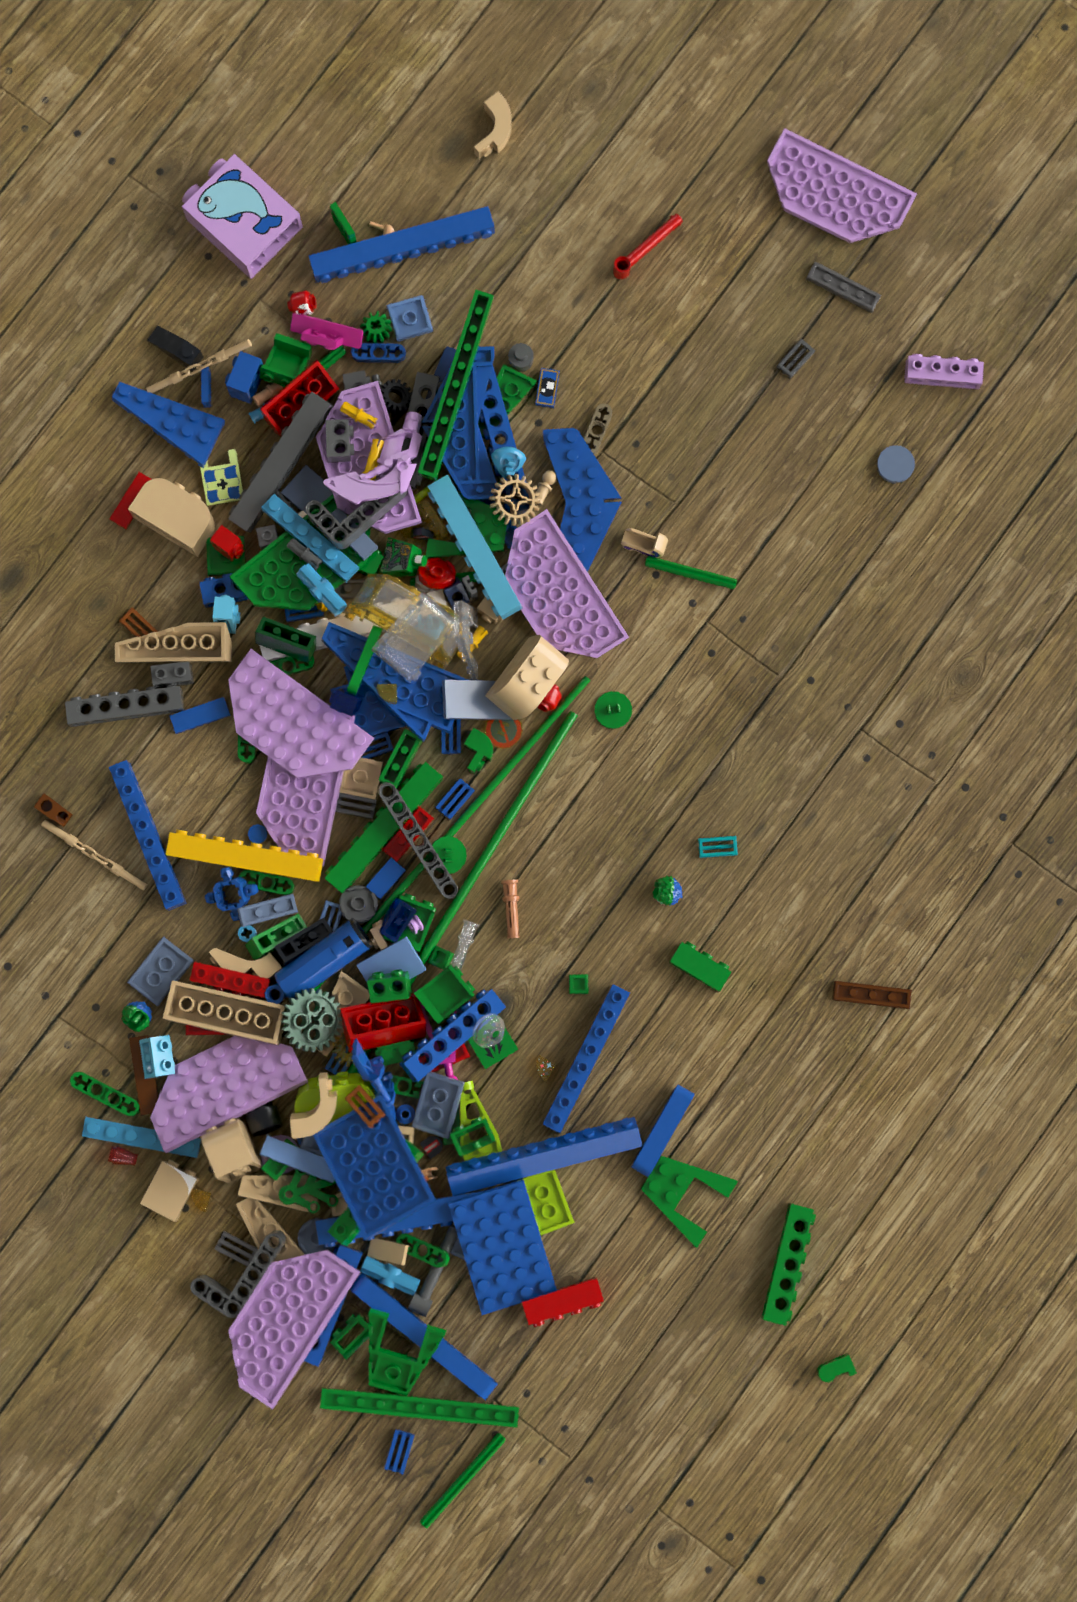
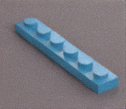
M275 494L261 507L268 516L305 548H310V552L322 560L327 567L346 583L359 570V566Z
M90 1117L85 1118L82 1132L83 1137L165 1152L154 1129ZM196 1138L168 1153L198 1158L201 1138Z

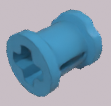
M251 925L241 926L238 930V937L246 943L257 935L256 929ZM246 929L252 931L249 939L243 936L246 933Z

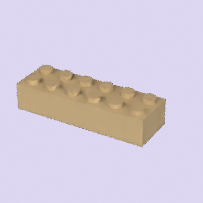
M172 980L163 1019L279 1045L283 1034L281 1028L285 1026V1023L280 1022V1020L286 1019V1016L282 1015L281 1012H287L288 1009L284 1005Z

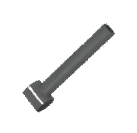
M449 1226L440 1246L449 1255L458 1237L454 1226ZM436 1255L435 1258L438 1259V1262H443L441 1255ZM431 1266L420 1293L414 1294L408 1307L409 1310L424 1317L427 1316L433 1302L430 1300V1297L443 1268Z

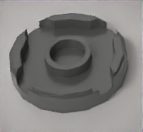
M355 885L347 888L341 895L339 909L347 921L354 918L358 923L362 924L374 917L377 911L378 900L376 895L367 887Z

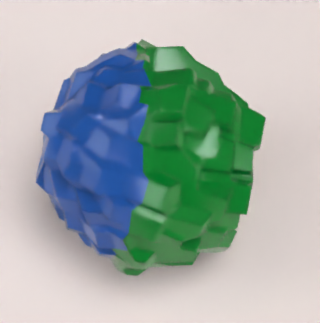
M672 876L662 877L654 883L653 898L661 904L674 905L682 898V887Z
M144 1001L132 1002L122 1010L121 1019L131 1030L140 1032L150 1026L152 1011Z

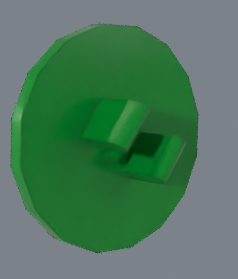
M607 692L599 697L595 704L597 721L609 729L623 727L629 722L632 715L630 700L619 692Z
M444 836L433 842L432 846L449 874L456 873L463 867L467 854L466 848L460 840L455 837ZM429 851V861H431L433 853ZM436 868V869H435V870H437L439 873H443V869H442V868Z

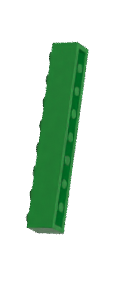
M427 762L423 765L420 763L414 769L413 773L415 774L412 778L405 779L400 786L402 789L399 791V794L412 814L443 780V776ZM400 802L393 804V812L398 813L402 810ZM387 807L379 809L375 815L377 818L373 823L369 821L363 828L365 832L360 837L356 836L350 843L352 847L348 852L344 850L338 857L339 862L335 867L331 865L325 872L327 875L325 879L342 894L347 888L351 887L400 829Z

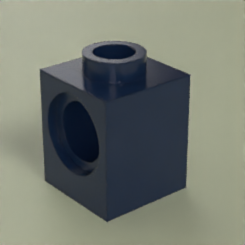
M458 577L455 578L451 586L442 589L453 610L462 609L470 602ZM455 592H460L459 597L452 598Z

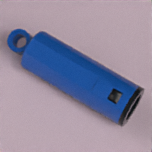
M354 918L350 919L275 973L277 983L266 989V1000L278 1004L283 1002L286 997L296 999L295 993L302 995L303 989L309 992L310 988L317 987L373 947L371 940ZM273 989L280 991L279 999L272 997L271 992Z

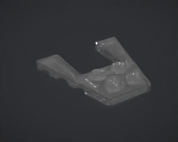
M454 601L455 641L459 652H462L463 662L468 663L466 671L467 674H470L469 680L478 681V663L470 651V644H473V634L470 632V628L477 627V609L463 601Z

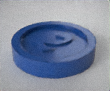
M253 825L248 831V838L253 843H263L267 838V830L262 825Z

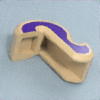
M628 528L625 530L621 545L627 550H635L646 556L660 558L664 555L668 539L661 533L653 536L633 528Z

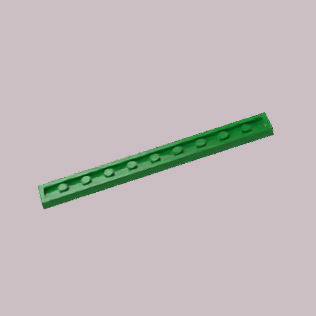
M322 1388L320 1409L515 1428L518 1426L519 1406L334 1388Z

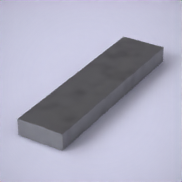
M814 262L806 280L870 313L873 312L881 297L880 294L817 262Z

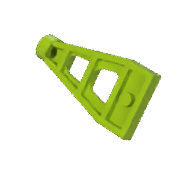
M473 1080L465 1082L460 1098V1126L463 1125L465 1128L471 1125L470 1121L474 1119L467 1118L466 1106L467 1104L475 1103L480 1113L479 1117L482 1120L487 1119L496 1142L463 1156L464 1161L487 1156L491 1153L502 1152L499 1135L474 1090ZM471 1089V1092L469 1094H465L463 1092ZM469 1133L460 1137L461 1147L473 1142L469 1137Z

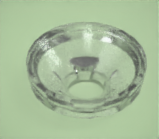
M494 1013L481 1017L473 1029L474 1042L483 1048H490L500 1043L505 1032L504 1021ZM495 1031H498L497 1036L494 1039H491L492 1034Z

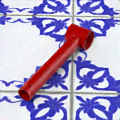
M677 213L671 215L666 223L629 255L618 257L614 262V276L617 279L627 278L630 268L674 229L681 226L683 220ZM618 266H624L626 269L620 270Z

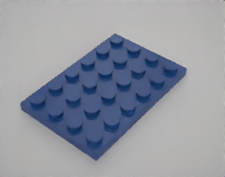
M382 1095L374 1098L373 1101L386 1115L378 1123H375L372 1128H369L356 1111L353 1110L313 1134L365 1240L436 1202ZM367 1102L366 1105L377 1116L378 1112ZM362 1106L358 1107L370 1121L373 1119Z
M524 1179L448 1202L482 1315L522 1303V1301L557 1290Z

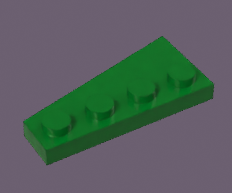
M503 364L497 376V381L507 416L534 387L537 380ZM486 401L484 403V405L487 408H493L495 406L492 401ZM479 419L478 426L482 438L485 439L483 429L486 428L484 422H480ZM491 419L489 421L492 426H498L500 424L499 420L497 419Z

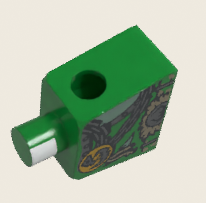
M388 537L380 572L390 578L415 576L418 566H426L427 557L426 555H421V549L415 545Z

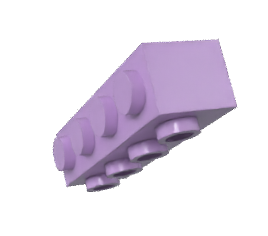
M912 354L906 360L904 383L979 389L983 382L984 362H979L977 359L960 360L958 357L943 359L936 355L923 357L921 354Z

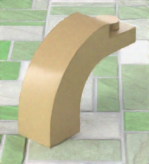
M499 91L484 102V110L494 121L495 127L486 138L474 146V154L478 159L488 156L493 149L497 153L501 152L511 135V111L507 101Z
M328 1072L319 1074L320 1102L308 1112L291 1113L292 1139L311 1136L322 1130L331 1120L336 1108L337 1091H331L332 1078L328 1079Z

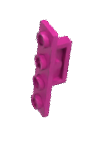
M292 314L290 330L300 333L301 340L307 341V344L323 345L328 350H335L341 345L357 349L361 348L363 330L307 315Z

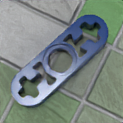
M362 343L359 349H362V352H368V349H370L371 357H368V353H362L359 357L355 353L358 352V349L353 347L351 349L352 357L357 362L400 363L406 357L405 348L401 344ZM378 348L384 351L383 356L379 358L373 355L374 350ZM387 349H389L390 353H395L399 349L402 354H399V357H395V354L389 353L390 357H387Z

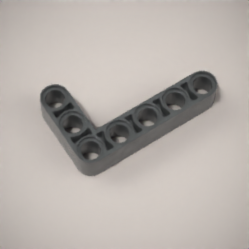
M407 491L403 494L399 492L385 497L388 499L385 503H379L380 499L365 501L341 523L319 501L313 500L308 502L305 510L310 521L336 548L345 549L407 495ZM314 509H319L317 514H311ZM369 510L374 511L370 516L365 515ZM327 522L332 523L328 528L323 527ZM353 523H359L358 527L351 528ZM340 535L345 536V538L341 541L336 540V538Z
M275 1230L264 1239L233 1291H230L207 1275H200L191 1282V1292L227 1317H237L286 1242L285 1234L282 1231ZM272 1236L278 1238L279 1245H274L272 1243ZM261 1253L268 1255V1262L262 1260ZM251 1270L258 1272V1278L252 1277ZM198 1281L204 1283L205 1289L198 1287ZM241 1286L247 1288L248 1295L241 1292ZM214 1292L220 1293L221 1300H217L214 1297ZM235 1303L238 1311H233L230 1304Z

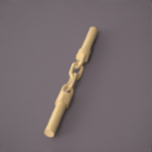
M247 339L229 349H223L206 360L193 364L181 372L177 371L171 374L170 377L147 387V392L154 393L166 386L176 384L188 375L191 376L210 365L227 360L228 357L251 347L252 343ZM196 367L197 370L190 373L189 369Z
M44 820L42 822V827L63 839L66 844L81 850L83 854L91 859H95L110 870V872L118 877L121 876L144 891L148 884L124 870V867L110 859H106L93 848L78 841V838L72 834H67L49 821ZM87 848L93 853L90 855L84 850ZM111 863L113 865L112 868L107 866V864Z

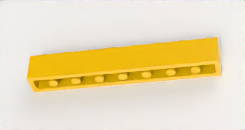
M176 830V833H169L166 855L320 882L323 859L318 858L319 854L307 852V856L299 855L300 851L288 849V853L281 852V848L275 846L264 849L262 844L251 843L250 846L243 845L244 841L232 839V843L224 842L225 838L213 836V840L206 839L205 834L195 833L194 836L187 835L188 831Z

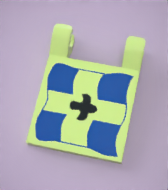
M235 449L228 450L230 464L208 467L207 460L204 468L200 467L207 506L241 500L239 497L243 492Z

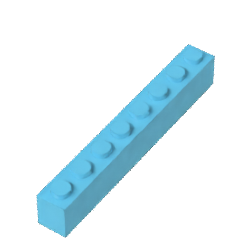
M446 475L428 486L430 490L428 495L432 502H437L440 507L437 511L442 519L446 518L448 522L446 527L451 535L455 534L457 538L455 543L460 552L464 550L466 554L464 560L469 568H474L476 573L473 576L477 583L483 584L485 589L482 592L487 600L491 599L494 605L491 608L495 615H500L504 620L523 609L450 477Z

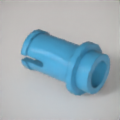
M260 408L249 412L254 424L264 418Z

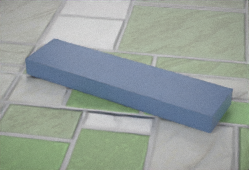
M267 1135L259 1155L333 1184L335 1179L323 1157Z

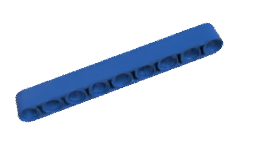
M361 1273L350 1287V1290L372 1309L389 1313L387 1321L421 1348L427 1325L368 1276ZM444 1338L431 1356L485 1400L498 1385L493 1378Z

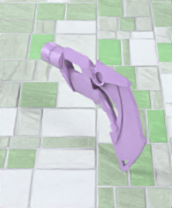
M408 412L403 428L383 438V448L380 458L377 459V462L380 464L366 474L358 475L355 471L325 479L324 485L340 497L356 505L362 501L377 500L399 492L401 494L406 492L417 465L411 464V460L418 455L422 440L419 431L423 417L417 412ZM411 438L409 449L401 452L404 439ZM386 471L390 472L385 477L377 481L369 480L375 477L376 475L379 476L385 473Z

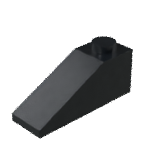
M158 325L147 339L149 343L186 368L200 363L204 358L200 349ZM193 367L189 370L193 372L196 369V367Z
M322 918L274 947V955L283 968L333 931L326 920Z

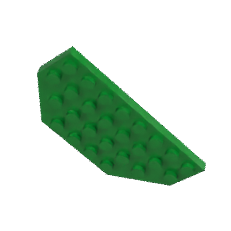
M333 494L321 503L330 513L337 509ZM314 509L311 514H317L319 509ZM308 515L303 517V519L306 522H308L313 528H315L321 535L324 536V534L310 521ZM325 523L323 527L328 528L330 526ZM369 528V529H368L367 531H365L364 533L370 538V528ZM287 531L234 572L230 579L255 607L309 611L319 602L311 595L309 588L296 575L299 569L307 563L304 560H299L300 557L287 548L289 541L295 539ZM340 536L336 538L337 541L343 540ZM350 546L345 549H339L359 566V570L368 563V558L364 561ZM323 562L315 570L322 578L325 577L334 589L345 582Z

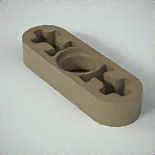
M608 404L597 406L584 438L587 445L591 442V438H588V436L595 439L593 443L595 449H591L594 455L599 450L612 417V408ZM606 409L609 415L604 416L603 422L595 421V419L600 420L601 413L599 411ZM596 425L600 426L603 430L599 435H595L592 432V428Z

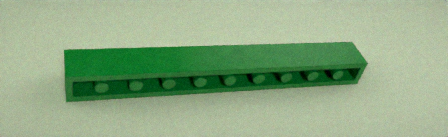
M475 290L418 469V476L437 481L494 301V295Z

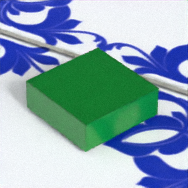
M436 945L428 963L445 970L449 966L454 953Z
M588 974L569 975V994H589Z

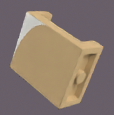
M169 1159L168 1162L162 1161L140 1204L176 1222L199 1178L196 1177V1172L188 1168L184 1171L178 1168L180 1164Z

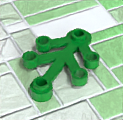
M295 1169V1174L290 1184L283 1186L279 1191V1200L283 1204L292 1205L296 1203L308 1209L312 1214L319 1211V1203L316 1201L309 1202L300 1197V1195L307 1193L325 1202L329 1207H335L338 1204L337 1196L328 1195L318 1190L333 1184L325 1180L316 1181L317 1177L309 1175L305 1185L297 1188L301 1177L306 1174L299 1173L297 1169ZM287 1191H290L292 1193L291 1198H287L285 1196V1193ZM329 1198L335 1199L334 1205L329 1203ZM311 1204H315L317 1206L316 1211H312L310 1209Z

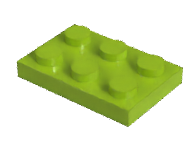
M555 1170L523 1178L540 1236L574 1223Z

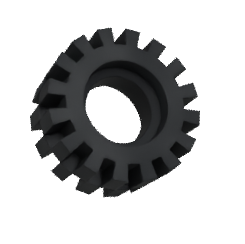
M395 379L388 380L380 388L388 415L391 412L392 416L396 414L400 416L407 411L413 393L409 392L411 390L410 386L406 388L407 383L401 384L399 379L397 382H395ZM394 392L398 394L401 402H393L389 398V393Z

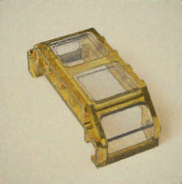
M368 574L363 586L353 602L347 607L344 615L345 618L351 621L354 620L355 616L360 617L359 620L361 622L364 618L428 653L431 655L429 660L433 661L435 659L439 661L437 667L444 670L449 666L468 632V628L460 617L449 606L440 604L433 597L424 595L415 587L408 586L399 578L392 577L389 574Z

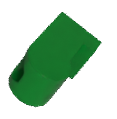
M848 1353L829 1360L817 1368L818 1377L827 1383L845 1372L849 1376L857 1374Z

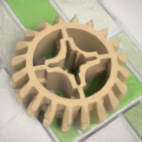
M515 474L513 480L512 476L508 475L507 481L502 477L500 479L501 484L498 482L494 484L498 490H491V493L495 496H490L489 500L495 501V503H492L490 508H497L493 515L499 512L498 520L500 521L503 517L506 518L504 521L506 525L511 520V525L515 526L517 520L521 526L523 525V519L525 522H529V516L532 518L536 516L533 511H539V507L535 506V504H540L541 500L535 499V497L540 496V493L533 492L537 489L536 485L532 488L529 486L532 480H529L527 483L524 482L526 476H522L521 480H519V475ZM513 485L511 495L500 496L505 487ZM519 487L527 492L529 498L521 495ZM514 495L519 499L516 505L511 502ZM501 502L509 505L511 514L504 510ZM529 504V508L524 514L517 515L520 505Z

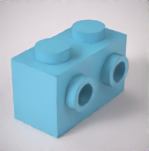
M228 595L215 597L213 608V622H226L228 631L232 634H236V625L240 624L239 606L235 604L234 598Z
M170 1035L139 1040L145 1079L175 1074Z

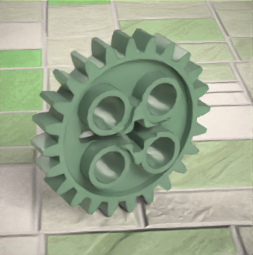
M310 988L308 993L307 990L303 989L302 995L295 993L296 999L289 998L291 1004L284 1005L288 1010L287 1012H281L282 1015L286 1016V1019L280 1020V1022L286 1023V1026L281 1029L288 1031L284 1037H292L289 1043H296L295 1048L300 1049L303 1046V1051L307 1052L310 1048L311 1052H315L317 1047L319 1051H323V1045L328 1048L330 1047L328 1041L336 1042L333 1037L334 1035L340 1036V1033L337 1031V1028H343L339 1024V1021H342V1018L339 1017L341 1012L337 1010L340 1003H333L335 997L330 996L328 998L329 992L322 994V989H317L315 992L314 988ZM314 1001L315 1009L310 1011L309 1004ZM327 1014L329 1021L324 1025L322 1018ZM301 1016L302 1023L297 1026L296 1018ZM311 1016L314 1017V1018H313L314 1024L311 1023V1021H312V1020L310 1019ZM312 1029H314L316 1032V1035L313 1039H311L309 1036V1032Z

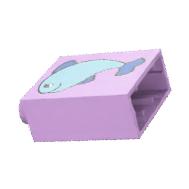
M234 154L227 162L224 159H220L211 167L208 173L211 178L201 188L198 185H193L187 190L182 199L183 203H185L182 208L187 221L252 279L303 226L300 214Z

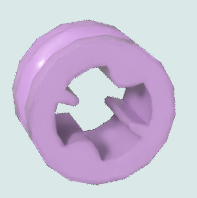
M417 915L412 916V919L408 918L406 920L413 934H417L418 930H424L423 924Z

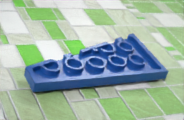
M119 382L112 396V401L128 413L134 414L139 418L140 422L150 426L156 434L172 446L179 448L188 458H192L200 467L204 468L222 431L225 419Z

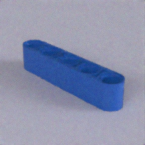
M677 1084L631 1166L632 1169L649 1177L695 1095L693 1092Z

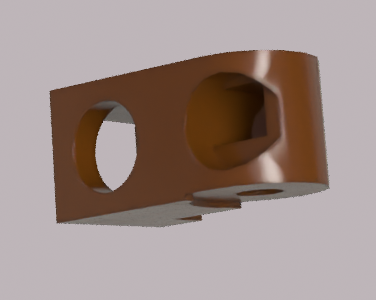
M43 793L34 806L35 809L63 827L73 816V814L45 793Z

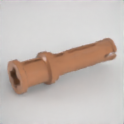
M518 880L501 881L504 890L502 900L506 905L507 938H520L517 901L520 899L517 895Z

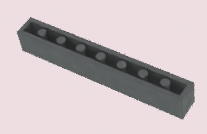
M313 392L304 397L302 401L303 406L300 410L295 411L291 418L293 421L289 427L286 426L283 429L280 441L274 443L270 450L272 453L262 461L258 474L255 473L250 480L251 485L241 493L239 497L241 500L229 512L230 516L228 519L249 533L252 532L264 514L261 507L273 494L276 495L333 408L330 403Z

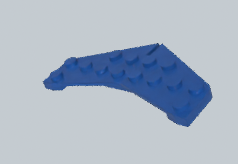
M494 346L478 348L443 459V464L462 496L467 500H489L490 496H495L491 493V490H498L494 486L496 479L478 426L495 357ZM450 368L422 424L434 422ZM422 426L429 438L432 426Z
M544 429L543 441L566 502L560 530L588 572L621 505V502H604V500H621V496L577 429Z

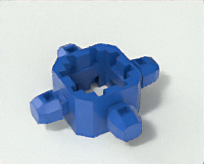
M228 866L221 868L220 874L223 880L215 884L213 892L205 895V900L209 904L216 903L217 908L222 911L231 910V919L237 921L239 920L237 908L248 904L250 896L258 893V886L256 884H247L246 880L241 876L233 878L232 868ZM235 884L239 888L238 895L241 896L239 902L228 903V900L224 899L226 896L222 889L225 885Z

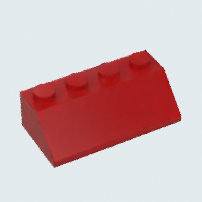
M316 360L262 406L260 411L273 431L281 436L283 429L286 426L289 427L293 421L291 418L295 411L300 410L303 406L302 401L307 394L310 395L313 392L326 401L339 388L320 362Z
M414 993L411 994L409 999L377 1003L368 1002L340 1008L344 1035L350 1053H352L354 1039L359 1041L363 1050L422 1038L426 1034V1021L418 998Z

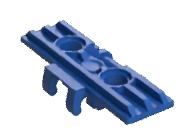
M354 1039L351 1056L354 1065L363 1080H370L375 1098L380 1095L383 1096L396 1121V1108L393 1104L396 1094L394 1082L391 1081L393 1078L391 1072L384 1073L385 1066L382 1064L384 1062L382 1056L369 1060L359 1041Z

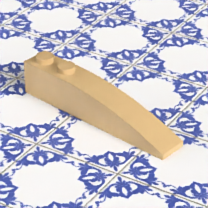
M226 622L185 623L177 627L167 628L115 643V662H232V641Z

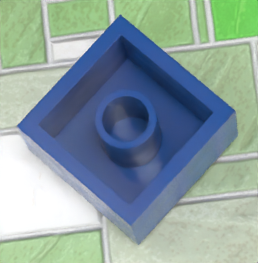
M240 351L238 356L234 357L232 372L228 373L225 379V384L231 397L249 404L252 403V396H255L262 380L260 378V367L263 365L262 359Z

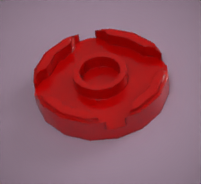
M432 558L427 560L425 567L421 566L418 569V578L428 588L444 589L451 586L455 581L456 569L447 560L445 562L441 558Z

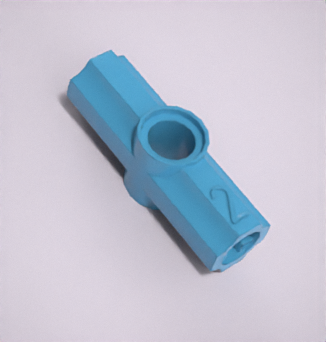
M309 563L302 566L296 573L303 584L309 588L311 595L319 603L322 602L334 616L341 614L347 607L346 602L334 591L335 589L325 577L322 578Z
M369 1256L366 1257L360 1272L379 1280L378 1282L393 1289L397 1288L414 1296L421 1281L402 1272L396 1266L388 1263L384 1264Z

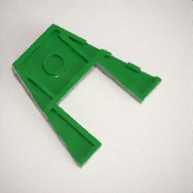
M459 493L467 509H471V516L491 552H503L507 525L504 524L506 518L503 517L499 521L500 513L498 512L496 515H493L497 508H490V505L478 500H467ZM428 539L427 559L466 555L464 550L460 552L454 542Z
M661 1156L641 1187V1190L694 1247L698 1248L707 1231L674 1211L694 1177L727 1198L738 1181Z
M370 1308L369 1385L407 1396L419 1378L420 1373L428 1364L429 1359L437 1350L441 1340L445 1337L447 1330L427 1325L419 1356L414 1358L380 1348L389 1313Z

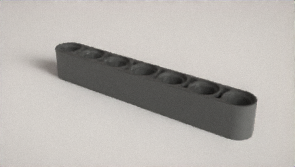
M389 782L381 783L378 787L380 798L439 892L446 898L455 897L458 892L456 883L396 787ZM385 786L392 788L390 796L382 794V789ZM396 802L402 804V810L398 813L392 810V806ZM405 819L412 820L413 825L411 828H403V821ZM416 835H421L423 838L420 845L413 844V838ZM430 851L433 853L431 861H424L423 855L425 852ZM436 868L443 869V875L439 878L433 875ZM452 884L453 891L449 894L444 893V886Z

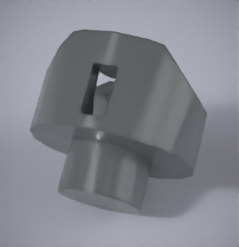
M515 344L509 350V363L519 371L530 369L534 360L533 350L527 344Z

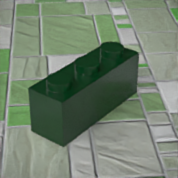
M262 617L255 631V644L309 663L316 650V636Z

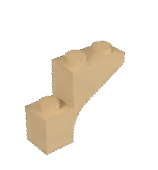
M217 948L209 951L212 955L210 960L216 967L220 965L221 968L247 974L253 969L252 975L272 979L275 973L282 969V966L271 953H268L259 960L248 961Z

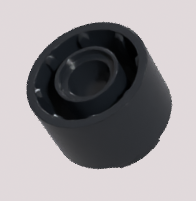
M271 1101L248 1112V1115L245 1116L252 1137L271 1133L283 1126L278 1108L273 1106Z

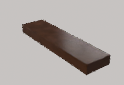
M834 981L832 1000L910 1009L912 990Z
M149 1035L129 1038L141 1115L152 1114L159 1098L156 1077L145 1079L139 1040L150 1038Z

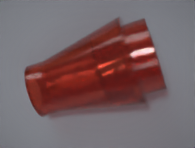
M117 1145V1147L112 1146L108 1161L114 1165L135 1166L138 1155Z

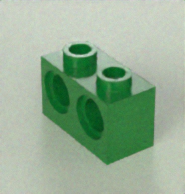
M402 969L393 970L387 974L375 972L367 980L371 1003L409 999L412 994L409 972H403ZM394 981L402 982L403 987H397ZM375 983H381L384 989L379 990Z

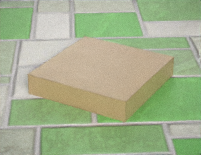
M361 757L352 770L344 771L340 793L376 800L379 787L378 779L382 772L383 761Z

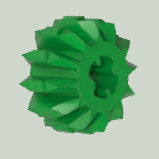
M376 311L375 316H373L369 312V318L363 317L364 323L360 324L363 336H366V341L368 342L373 339V343H377V340L380 339V342L383 343V337H390L388 332L392 331V327L389 326L391 320L386 319L385 313L379 316V312Z

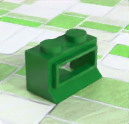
M414 1040L376 1047L375 1054L376 1057L382 1056L384 1060L382 1064L384 1066L402 1062V1057L406 1053L416 1050Z
M479 1117L470 1121L472 1125L465 1128L461 1125L453 1129L454 1133L450 1134L460 1157L496 1142L486 1118L482 1120ZM483 1126L485 1127L488 1135L461 1147L458 1140L459 1137Z
M360 1313L357 1316L353 1314L345 1322L347 1326L343 1330L338 1328L331 1335L333 1340L330 1343L345 1360L369 1338V1322ZM359 1322L365 1330L344 1349L338 1341Z

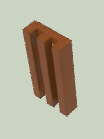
M133 607L119 620L135 637H140V635L125 622L126 619L134 624L144 635L149 633L130 616L132 613L152 632H158Z
M360 1085L344 1098L369 1128H372L375 1123H378L386 1115ZM358 1092H360L365 1097V1099L371 1104V1106L378 1112L377 1116L359 1097V1095L357 1094ZM353 1096L367 1111V1113L373 1118L371 1121L351 1100Z

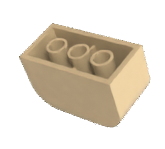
M155 478L145 483L128 508L133 518L198 557L205 547L207 539L212 536L215 529V522L207 505L200 500L201 497L194 492H186L184 490L185 487L178 482L173 484L166 479Z
M541 635L531 636L526 640L485 696L511 719H523L538 707L566 669L569 659Z
M230 1119L224 1122V1126L217 1128V1126L206 1130V1134L201 1136L202 1144L216 1179L231 1183L242 1178V1176H247L261 1170L264 1165L247 1125L239 1119Z

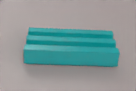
M736 836L698 839L699 858L738 855ZM733 841V844L703 846L702 844L706 842ZM733 848V851L703 853V850Z

